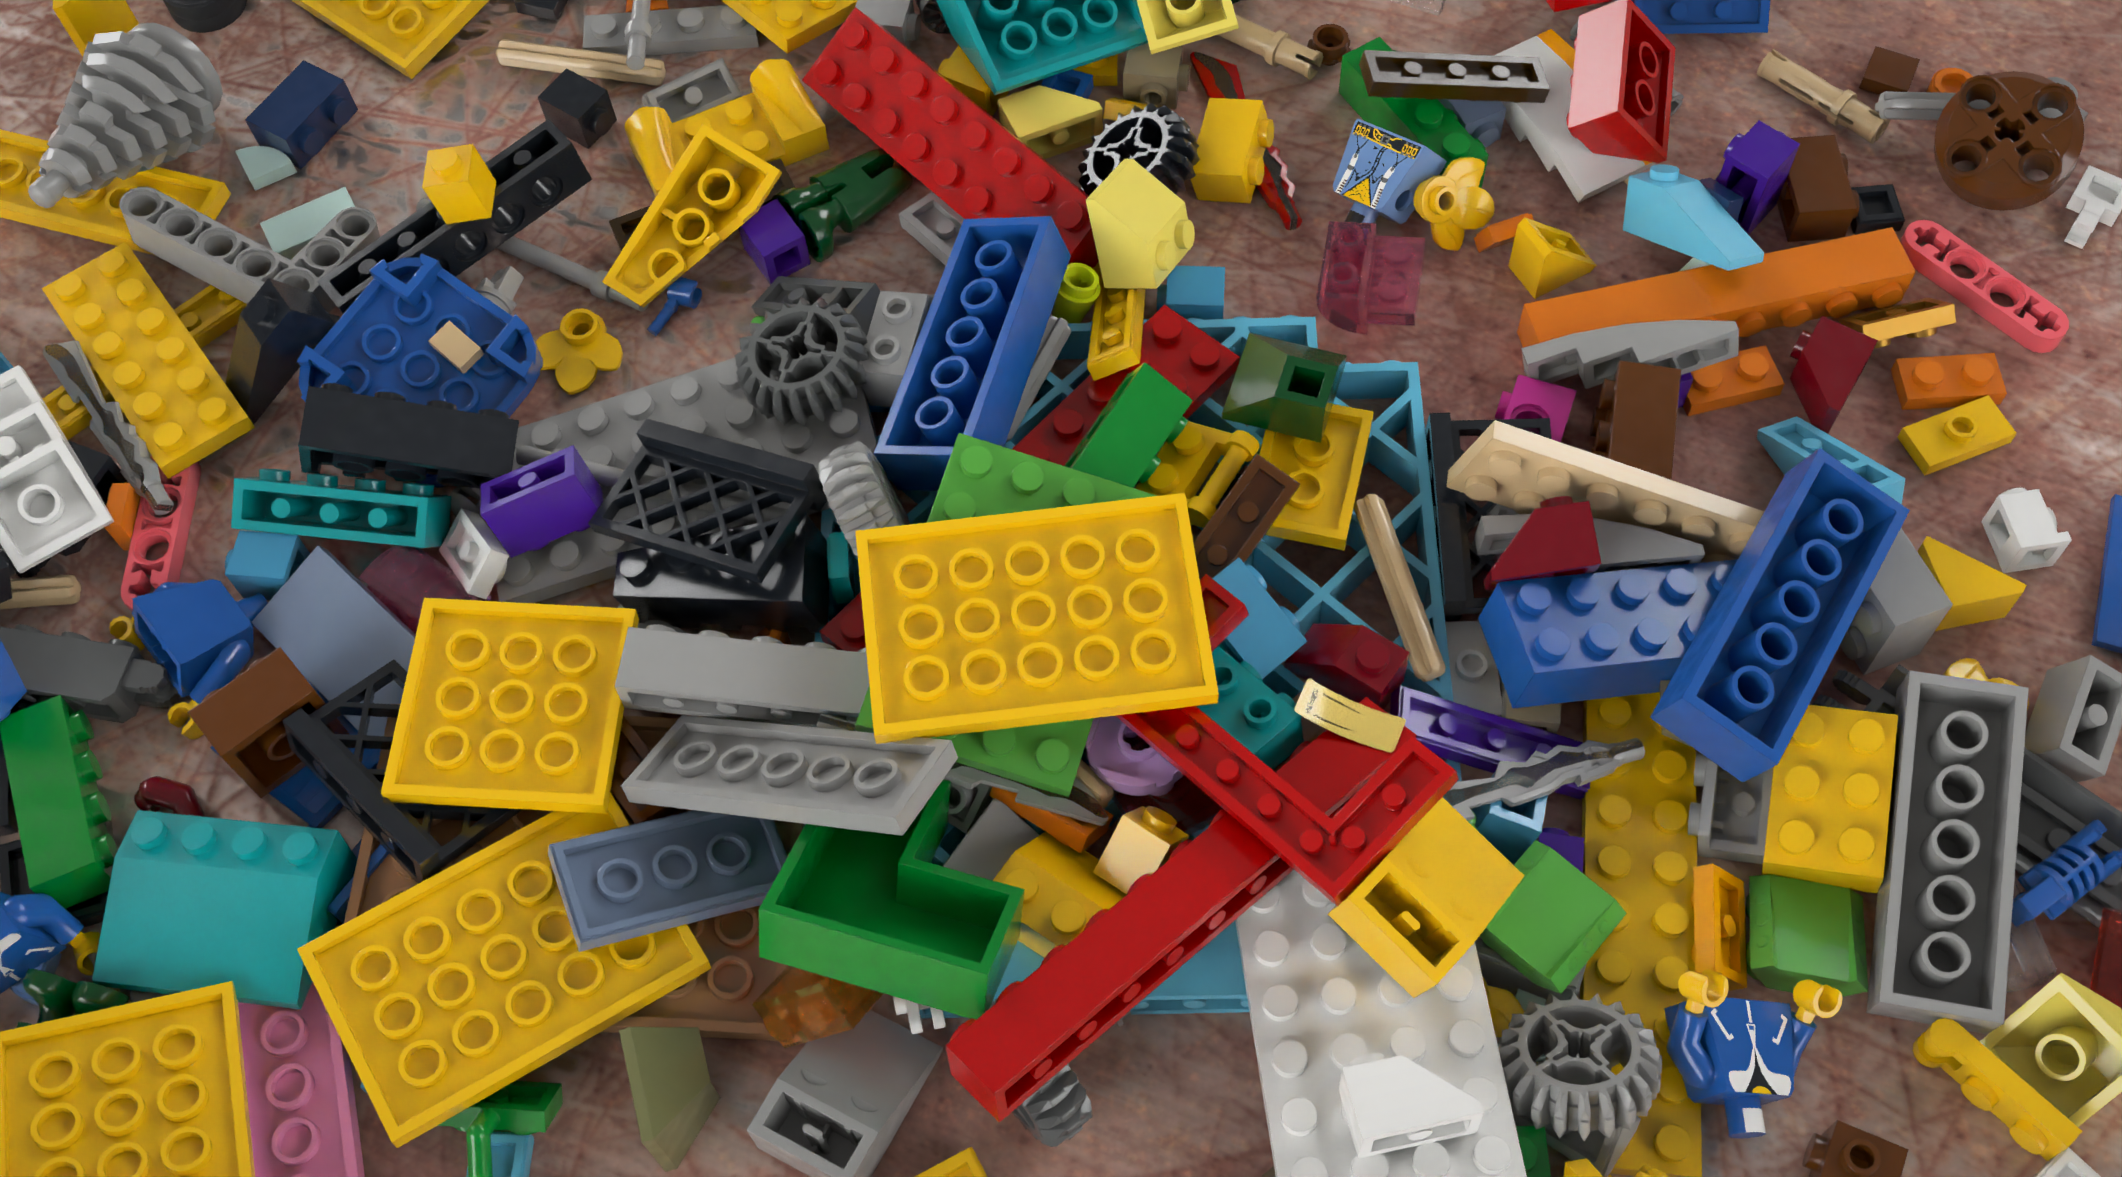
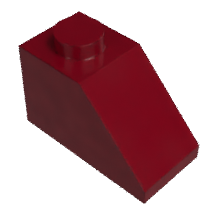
M1824 316L1820 318L1813 333L1803 330L1790 354V357L1798 360L1790 380L1811 425L1828 434L1864 370L1878 340Z
M1559 496L1541 501L1540 508L1534 509L1484 579L1486 591L1494 590L1498 582L1594 573L1602 563L1589 500L1573 503L1572 496Z
M1313 623L1304 635L1307 642L1288 657L1284 668L1306 681L1311 679L1328 690L1356 703L1367 697L1384 710L1391 700V693L1404 682L1410 652L1364 625Z

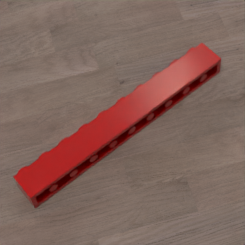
M1367 697L1358 703L1388 714ZM1404 726L1395 750L1387 752L1325 730L1312 742L1305 741L1294 750L1289 761L1278 769L1276 773L1332 819L1411 736L1416 738L1417 735ZM1221 809L1205 831L1193 841L1187 839L1180 843L1170 855L1169 860L1153 874L1147 873L1140 876L1131 885L1127 895L1109 910L1102 909L1094 914L1086 924L1083 932L1066 946L1061 944L1053 948L1045 956L1040 967L1022 982L1015 981L1008 985L998 996L996 1003L978 1019L972 1018L962 1023L951 1036L950 1042L945 1045L951 1075L1000 1123L1294 869L1227 811Z

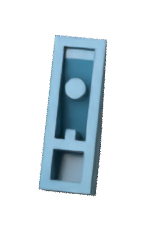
M1666 164L1653 165L1648 172L1629 176L1623 231L1727 271L1763 262V250L1699 180L1680 174L1678 167Z
M1796 416L1758 429L1757 439L1784 475L1821 448L1902 504L1906 478Z

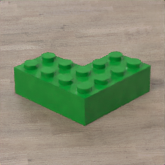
M943 779L903 836L805 824L759 908V957L970 1019H978L990 1008L1019 939L1025 889L931 863L948 826L951 781Z

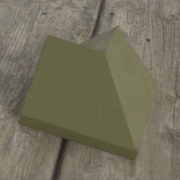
M628 1027L621 1029L619 1034L642 1144L665 1172L675 1170L682 1162L721 1098L710 1081L699 1028Z

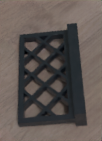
M1450 412L1429 414L1425 434L1445 621H1460L1462 614H1481L1489 598H1474L1473 580L1484 569L1489 573L1495 564L1493 560L1498 556V554L1477 556L1476 547L1469 542L1468 537L1471 530L1479 523L1481 516H1490L1488 513L1497 504L1488 501L1480 508L1465 493L1446 487L1449 469L1465 453L1460 448L1459 436L1480 437L1496 420L1552 439L1550 418L1451 421ZM1466 511L1473 516L1468 523ZM1471 559L1478 563L1472 570Z
M646 419L636 433L643 445L588 523L596 533L762 583L807 511L810 509L820 512L828 499L823 492V485L819 480V474L814 464ZM651 464L665 468L667 475L641 485L640 479ZM697 478L706 480L708 487L681 497L679 485ZM671 489L673 501L649 511L647 510L645 499ZM738 490L748 492L750 499L726 509L722 508L720 497ZM712 501L715 513L694 522H688L686 511ZM780 502L791 504L784 515L765 522L762 513L763 509ZM637 503L639 515L622 522L613 521V518L620 509ZM750 514H755L757 526L735 535H730L728 523ZM678 515L681 527L661 535L653 533L652 525ZM720 527L723 540L703 548L695 546L694 537ZM763 540L764 546L753 563L737 558L735 550Z
M394 659L310 715H307L301 708L284 719L283 724L290 749L419 884L441 872V868L523 809L474 808L471 806L451 807L434 806L433 804L408 805L391 802L387 797L382 796V783L386 770L367 769L362 764L364 749H391L393 737L368 736L367 732L370 716L398 718L400 705L373 703L375 692L393 680L404 690L407 671ZM340 715L361 716L358 735L334 734L326 725ZM348 748H355L354 754ZM415 818H423L422 825ZM432 819L463 820L462 833L444 846H441L430 835Z

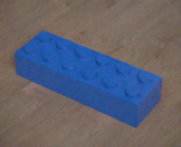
M1051 216L963 220L873 453L898 490L938 491L958 433L1002 447L1005 446L1071 257Z
M1821 448L1789 470L1783 477L1650 718L1741 782H1745L1778 765L1910 510Z
M1738 559L1498 582L1478 620L1512 708L1660 692V680L1672 679Z

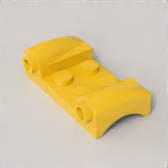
M767 59L761 62L750 75L752 93L674 123L671 122L664 108L641 107L633 112L625 122L624 128L632 153L639 161L655 197L702 123L767 163L781 158L785 167L830 149L825 124L789 61L785 59Z

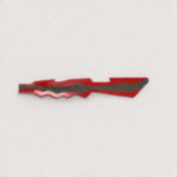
M1192 52L1190 54V61L1208 98L1245 99L1237 65L1199 52ZM1272 145L1270 148H1265L1263 180L1261 185L1255 186L1268 206L1279 214L1287 230H1294L1302 224V218L1293 201L1296 186L1286 177L1288 165L1279 157L1280 149Z

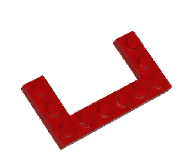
M1205 574L1200 579L1211 651H1213L1249 613L1243 602ZM1197 706L1116 715L1118 719L1337 907L1459 780L1457 771L1411 736L1331 819Z

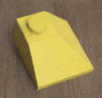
M1137 0L1151 54L1239 28L1231 0Z
M2062 972L2004 1020L2003 1025L1990 1032L1980 1041L2077 1127L2122 1092V1009Z

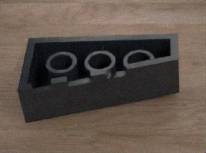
M324 383L321 388L308 386L298 443L301 471L303 473L320 474L321 465H332L343 470L342 474L344 476L365 478L366 473H371L376 469L385 470L384 473L393 477L396 481L413 483L426 479L427 474L437 475L436 481L442 485L481 489V484L512 471L519 420L509 419L507 413L494 409H481L478 411V414L459 411L456 405L445 401L432 400L428 401L426 405L406 402L405 397L391 392H377L374 394V397L355 394L350 387L336 383Z
M806 513L762 583L645 547L617 553L613 596L624 608L636 609L639 617L638 623H645L648 620H660L679 628L697 629L702 624H719L723 630H741L743 625L765 626L768 631L773 629L781 632H788L789 627H806L811 633H820V630L828 623L829 579L827 540ZM758 524L729 529V532L732 536ZM721 531L696 536L693 540L695 546L703 548L723 540ZM763 540L735 550L737 558L753 563L764 546Z

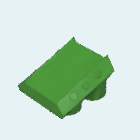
M1535 840L1514 864L1525 875L1480 934V937L1484 943L1534 984L1562 994L1627 913L1611 895L1555 850Z
M1771 874L1749 876V894L1746 897L1745 913L1750 919V940L1746 944L1747 973L1752 978L1761 981L1766 988L1793 993L1794 987L1798 982L1806 979L1836 988L1841 992L1842 997L1868 992L1863 896L1850 888Z

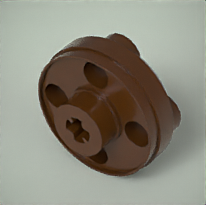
M2011 71L1991 75H1977L1969 78L1946 104L1937 122L1934 156L1942 179L1961 199L1975 206L1990 210L2021 209L2048 198L2070 177L2078 163L2082 150L2084 123L2076 103V96L2068 86L2055 83L2048 78L2033 73ZM1974 100H1984L1990 103L1991 106L1978 110L1968 104ZM2045 108L2058 109L2063 115L2056 118H2048L2040 114L2039 111ZM1967 160L1973 162L1976 169L1960 171L1953 165L1959 161ZM2038 169L2044 171L2049 177L2044 180L2035 181L2029 179L2026 175L2030 170Z

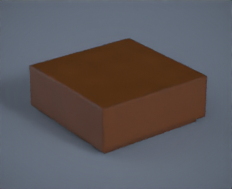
M1875 46L1859 88L1879 95L1885 91L1908 92L1920 59Z

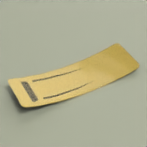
M1307 679L1294 708L1295 712L1329 731L1387 752L1395 750L1406 723L1404 718L1354 702L1327 689L1312 679Z

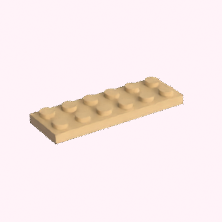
M1496 420L1449 469L1446 486L1447 488L1465 493L1472 499L1479 501L1487 500L1511 508L1518 514H1531L1534 509L1540 508L1541 501L1559 496H1572L1573 503L1589 500L1593 518L1645 527L1702 544L1705 555L1700 563L1738 559L1765 512Z

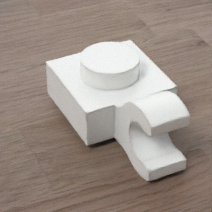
M2090 165L2087 167L2065 207L2079 213L2064 242L2083 249L2098 222L2112 227L2122 210L2121 178Z

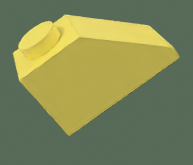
M1041 85L998 99L1000 124L1043 159L1093 143L1091 136L1100 135L1103 132V109L1100 103L1094 100Z

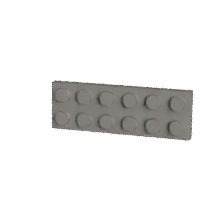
M682 715L624 781L621 787L631 803L903 836L957 761L958 756L952 740L915 737L896 742L876 744L874 733Z

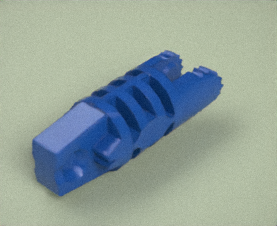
M2097 819L2090 822L2043 861L2034 865L2017 879L2024 890L2013 898L2011 922L2016 927L2022 925L2025 921L2034 919L2042 912L2050 920L2056 919L2082 896L2093 890L2122 867V848L2118 851H2111L2100 859L2088 847L2102 838V834L2106 832L2107 828L2101 821Z

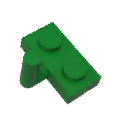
M514 1081L437 1125L450 1126L456 1130L466 1132L468 1177H493L491 1135L495 1129L510 1130L517 1135L546 1132L563 1104L562 1083Z

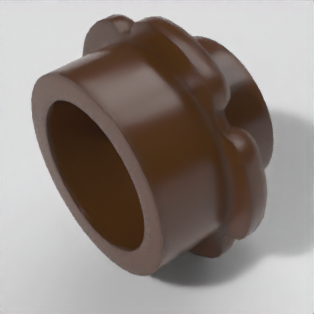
M1324 24L1314 31L1313 39L1309 40L1307 47L1322 52V64L1331 66L1342 62V55L1351 51L1349 48L1351 42L1347 31L1343 27L1336 24Z

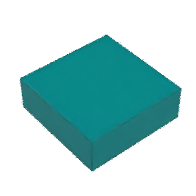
M843 532L829 533V537H827L828 579L833 598L837 601V604L850 603L855 598L854 557L849 542L845 539Z

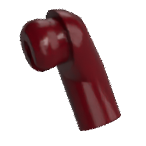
M161 776L150 777L140 783L139 790L134 795V802L137 808L142 811L150 809L152 812H158L161 808L172 810L173 814L206 817L194 789L188 784Z

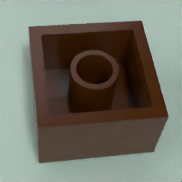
M279 647L268 656L255 660L248 670L224 687L207 694L200 704L187 713L220 757L260 798H263L306 766L290 749L283 720L301 708L307 715H310L326 703L283 649ZM338 718L326 725L334 734H350Z

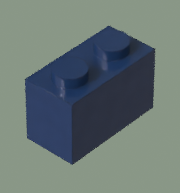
M303 60L245 121L259 146L280 150L290 158L295 167L302 169L314 155L320 152L322 147L336 132L358 111V108L343 79Z

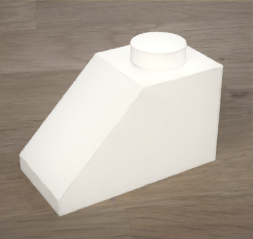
M1381 1053L1366 1054L1353 1059L1348 1067L1342 1068L1338 1089L1358 1158L1469 1135L1478 1131L1484 1114L1481 1101L1403 1055L1385 1058Z

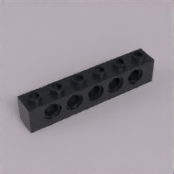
M547 119L485 163L496 180L491 218L446 224L433 203L429 202L317 282L340 312L344 314L373 280L369 270L383 259L386 263L404 257L420 258L422 253L438 260L443 269L455 277L592 180L572 142Z

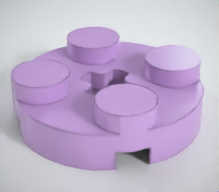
M1116 716L1094 718L1086 741L1085 753L1091 770L1105 784L1112 787L1113 790L1128 795L1143 796L1150 794L1152 796H1161L1171 791L1174 783L1184 776L1152 747L1144 748L1142 751L1132 750L1131 745L1124 742L1126 737L1135 738L1137 734Z

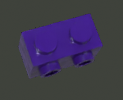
M1760 120L1745 135L1738 133L1731 140L1723 155L1725 161L1722 170L1715 179L1718 183L1744 198L1737 223L1747 234H1750L1776 206L1800 146V143Z
M572 445L481 484L480 514L507 553L513 558L527 551L542 549L549 542L574 531L580 532L590 528L591 526L588 522L603 502V491L575 446Z

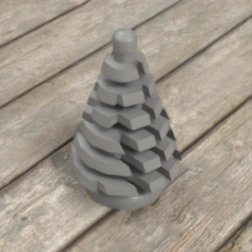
M139 23L127 33L117 31L95 34L93 42L89 41L84 51L83 59L80 62L64 103L65 106L57 119L56 125L58 127L48 140L47 145L49 148L42 155L39 162V174L41 176L29 186L28 193L30 198L41 207L51 208L63 196L77 198L87 194L91 189L97 191L109 185L116 177L125 180L136 175L137 172L154 169L153 167L178 159V156L184 153H191L204 148L202 145L212 141L216 127L210 124L216 121L214 111L219 107L223 94L219 75L209 58L191 40L176 30L157 23Z

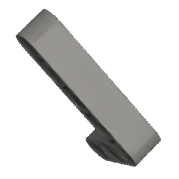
M137 187L131 189L122 196L119 204L131 238L137 246L246 304L254 297L265 281L271 278L313 292L326 312L330 313L336 305L317 281L380 237L374 214L362 207H350L339 212L290 260L154 188Z

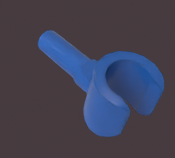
M680 277L668 287V300L647 328L651 334L657 336L672 315L677 312L680 305L693 309L698 306L702 297V290L696 288L697 281Z

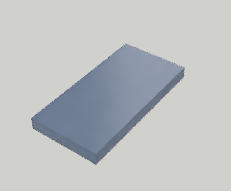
M319 545L251 622L276 648L281 647L304 677L329 702L394 659L408 672L416 636L331 552ZM393 680L375 692L373 703L401 704L404 690ZM343 715L359 730L361 716ZM370 716L367 735L384 736L388 717Z
M697 810L549 844L548 857L579 952L759 906L765 899L788 857L774 820Z

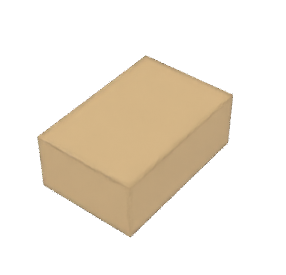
M450 321L428 340L437 352L463 374L484 355L482 349Z

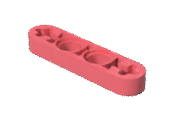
M1918 220L1909 224L1900 242L1915 270L2030 351L2047 353L2058 347L2069 329L2067 315L2060 308L1943 226L1929 220ZM1923 242L1928 243V244H1925L1923 247L1919 245V244H1921V243H1923ZM1945 254L1944 260L1942 262L1939 261L1942 255ZM1964 265L1973 272L1975 277L1969 279L1960 278L1951 271L1950 266ZM1996 292L2003 293L2013 300L2014 306H2000L1991 299L1990 294ZM2022 310L2026 311L2023 318L2018 317ZM2042 325L2047 327L2043 332L2037 328Z
M199 462L169 479L158 466L161 483L171 500L178 501L177 508L172 514L162 518L155 517V512L143 496L140 498L121 585V599L131 612L133 611L132 598L149 594L151 586L156 589L165 582H179L201 476V465ZM162 542L169 543V548L163 557L152 561L146 560L147 551L153 545Z

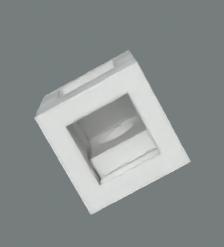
M2013 488L2001 493L1981 521L2003 573L2053 566L2072 541L2068 531L2057 532L2055 514L2049 507H2046L2039 489L2027 491L2025 488Z

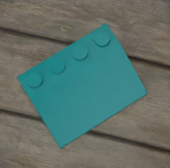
M936 0L953 38L994 95L1148 43L1137 0Z
M137 810L114 857L92 982L110 988L174 994L233 981L236 998L240 1003L301 1010L312 984V979L297 948L335 928L337 919L328 911V906L354 876L357 858L338 830Z

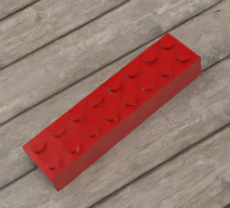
M855 7L802 81L964 219L1051 216L1071 255L1068 264L1083 263L1094 268L1099 260L1086 205V199L1089 196L890 32Z

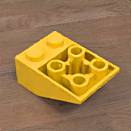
M1442 797L1338 907L1334 906L1328 915L1397 983L1415 998L1441 981L1474 944L1525 875Z

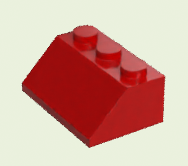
M1618 0L1579 15L1577 37L1574 40V70L1570 78L1572 89L1570 110L1566 117L1568 130L1571 135L1578 138L1595 154L1653 163L1667 161L1675 46L1632 0Z

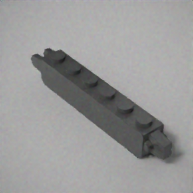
M23 624L15 625L14 629L0 627V639L27 690L16 703L18 707L27 708L61 695L74 711L82 710L88 718L124 723L136 716L140 705L155 708L160 706L163 709V707L169 708V706H174L179 698H182L168 679L166 668L157 662L152 663L145 660L140 654V649L130 642L120 639H111L109 643L91 641L89 638L74 632H63L61 636L46 634L34 627Z

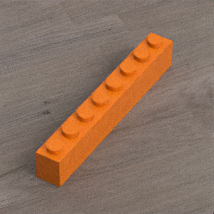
M1893 227L1766 253L1764 254L1763 262L1730 271L1714 265H1708L1526 303L1523 306L1517 334L1524 348L1573 333L1623 324L1670 320L1735 321L1739 328V336L1749 337L1762 330L1776 327H1796L1806 321L1819 319L1822 316L1839 318L1848 315L1852 311L1871 307L1886 308L1902 301L1916 271Z

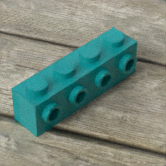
M264 468L259 469V477L234 478L231 528L418 548L441 546L449 532L452 496L434 494V485L403 483L402 491L386 489V480L355 478L354 486L338 485V475L307 473V481L291 480V471Z
M1220 643L1212 651L1219 692L1218 703L1197 707L1274 770L1304 742L1302 716L1295 712L1296 702L1290 696L1282 692L1277 695L1263 683L1260 674L1251 664L1246 661L1237 662L1226 653L1223 644Z

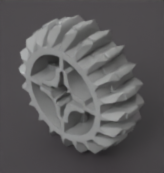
M859 441L849 446L843 445L831 451L829 456L819 462L818 473L819 480L823 485V492L828 499L829 507L832 509L838 525L844 533L845 539L852 547L854 555L858 557L855 531L910 524L909 517L893 485L887 478L885 471L881 468L877 458L873 456L871 450Z
M1574 990L1568 1000L1561 1001L1549 993L1545 1006L1529 1001L1524 1014H1512L1509 1029L1502 1030V1037L1499 1040V1053L1509 1099L1513 1100L1517 1116L1531 1114V1120L1536 1130L1548 1124L1554 1125L1558 1138L1567 1130L1578 1131L1584 1142L1590 1131L1599 1130L1609 1139L1615 1130V1124L1631 1130L1633 1123L1636 1121V1116L1648 1115V1110L1652 1106V1100L1656 1099L1657 1093L1660 1091L1662 1056L1659 1055V1048L1656 1047L1653 1030L1643 1028L1644 1025L1641 1022L1640 1014L1625 1015L1621 1001L1609 1006L1603 1005L1598 993L1590 1001L1580 1000ZM1544 1054L1546 1061L1537 1066L1534 1062ZM1620 1063L1624 1069L1615 1075L1611 1072V1068Z

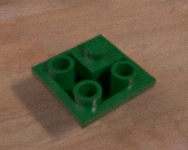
M1249 333L1222 412V419L1321 443L1345 368L1347 356Z

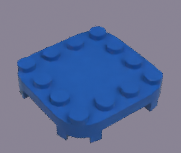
M422 253L420 258L404 257L386 263L383 259L371 268L369 272L373 276V280L314 349L306 345L297 360L300 365L298 384L302 393L301 398L305 402L308 386L321 388L324 383H336L350 387L355 394L374 397V394L377 392H391L405 397L406 402L426 405L428 401L432 400L445 401L456 405L459 411L478 414V411L481 409H494L507 413L509 418L531 392L543 366V358L529 327L516 314L514 316L510 315L443 269L438 260ZM448 321L452 322L475 342L484 353L464 374L437 352L428 341ZM427 474L425 480L415 482L434 485V488L446 486L436 481L437 475Z

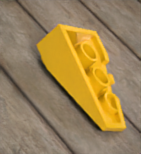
M702 123L602 282L644 308L759 211L782 172Z

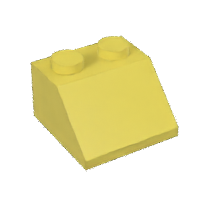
M1124 159L1086 199L1104 288L1157 289L1193 246L1195 238L1194 225L1191 220H1188L1185 202L1134 159Z

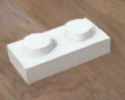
M461 508L439 551L467 593L487 599L494 584L499 583L506 572L509 554L478 513Z

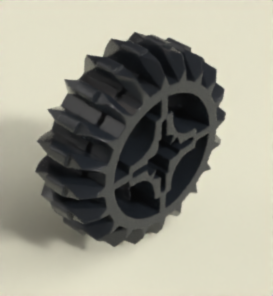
M1152 103L1148 104L1143 110L1135 105L1126 116L1119 112L1115 122L1110 125L1104 123L1105 130L1100 135L1091 136L1093 141L1092 147L1082 151L1085 160L1078 166L1081 173L1078 182L1081 185L1082 191L1088 196L1124 159H1134L1173 193L1186 192L1184 182L1196 176L1193 166L1200 161L1197 154L1199 145L1196 142V136L1190 130L1191 127L1185 119L1179 117L1176 112L1170 110L1166 105L1157 108Z

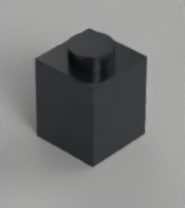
M567 68L538 96L545 119H549L567 138L587 149L601 136L605 135L617 121L608 91Z

